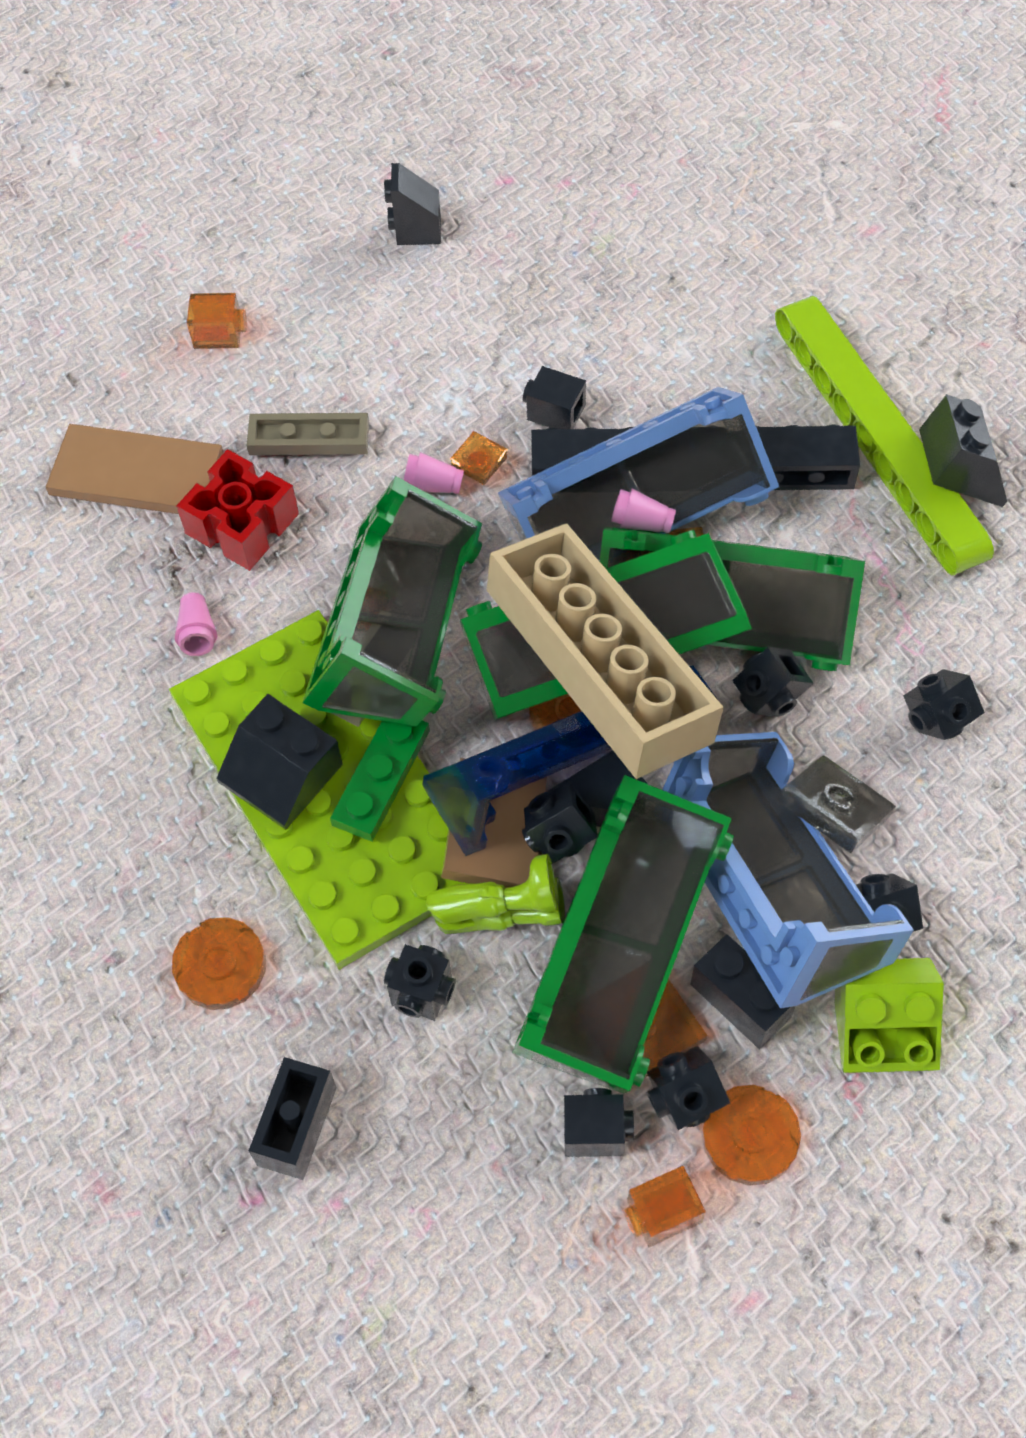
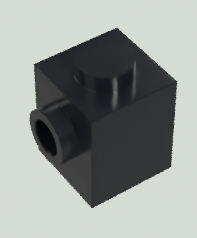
M542 366L535 380L530 379L527 382L523 392L522 400L527 405V420L549 428L574 429L586 406V380Z
M607 1088L586 1089L583 1091V1095H564L565 1157L624 1156L625 1141H634L633 1110H624V1095L613 1094V1091Z

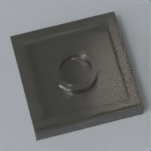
M824 755L782 788L776 799L849 853L855 851L889 819L896 808L892 802Z

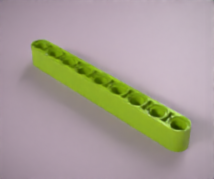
M812 295L777 309L775 312V322L781 337L844 426H856L858 447L945 571L950 575H956L991 560L994 555V548L987 531L958 492L933 485L923 443L819 299Z

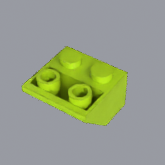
M931 958L896 959L891 965L835 989L834 1004L843 1073L940 1070L944 982ZM867 959L836 960L835 979L867 966Z

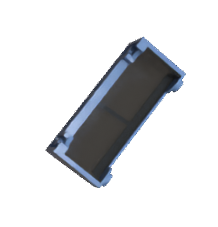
M716 387L498 492V495L521 541L567 523L600 561L604 527L620 528V524L611 522L620 489L630 492L631 488L668 506V508L675 509L671 532L733 501L744 502L746 506L761 503L769 497L768 492L778 488L779 484L744 395ZM610 548L608 562L631 550Z
M778 733L716 735L713 744L674 762L662 790L732 818L727 833L734 835L729 852L724 861L715 859L709 869L705 884L780 1008L798 1006L893 964L914 930L896 906L892 904L881 905L874 913L787 785L794 768V760ZM661 799L657 801V805L662 810L703 821L708 819ZM668 822L691 859L700 835L699 830Z

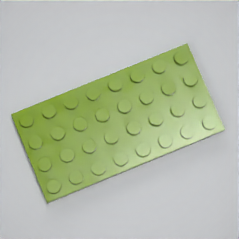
M317 610L169 688V691L218 773L238 725L267 694L338 741L343 765L286 830L231 791L230 793L336 967L340 970L432 916L426 904L429 893L453 885L468 883L441 878L452 806L418 756L373 842L332 826L330 817L382 721L365 718L360 726L357 727L332 713L317 711L302 703L328 624L321 612ZM378 698L369 712L386 714L387 710Z

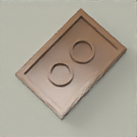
M460 758L441 878L465 883L492 881L496 884L504 885L505 888L524 883L529 877L531 861L539 853L532 851L522 834V829L525 828L524 808L528 806L533 798L546 791L547 774Z

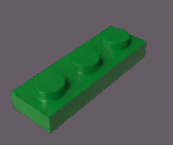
M388 708L385 715L398 716L400 712ZM422 720L418 726L386 721L380 723L330 817L332 826L373 842L430 732L428 722Z

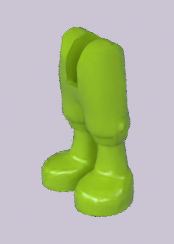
M549 854L538 855L532 859L529 877L520 885L505 888L504 885L496 884L492 881L458 884L429 893L426 900L427 908L435 918L438 928L445 934L482 930L504 931L515 926V924L552 926L563 924L565 919L563 890L559 878L554 877Z

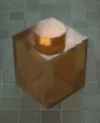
M236 293L190 294L187 326L193 348H239L240 334L247 331V315L245 309L239 308Z
M684 1165L630 1189L627 1197L629 1207L623 1209L632 1234L635 1238L643 1235L648 1248L703 1223L706 1210Z

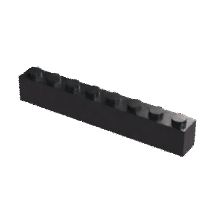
M836 424L827 426H756L779 487L774 490H843L855 488L860 469L856 426H840ZM717 426L689 428L623 460L639 492L705 491L749 469V465L729 427ZM590 427L585 429L547 428L531 430L532 476L633 427L620 429ZM739 427L758 464L763 467L748 428ZM614 464L556 493L619 492L620 489L629 492Z

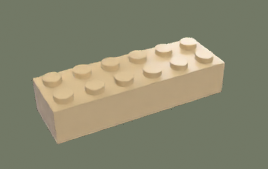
M567 523L490 553L487 592L636 779L715 742L724 708L722 704Z

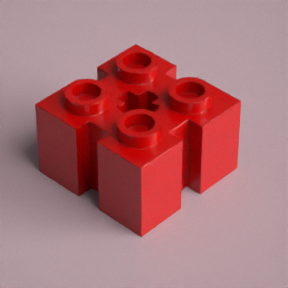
M227 449L207 471L210 479L208 485L204 487L196 483L176 507L186 535L209 548H212L216 543H220L224 557L250 571L270 548L267 539L268 535L274 533L281 536L299 515V510L292 484L268 471L261 477L256 476L252 462Z

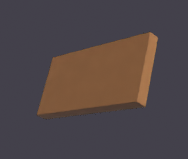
M69 423L47 481L46 490L51 496L179 514L176 505L196 483L204 487L208 485L210 479L207 471L224 452L222 445Z

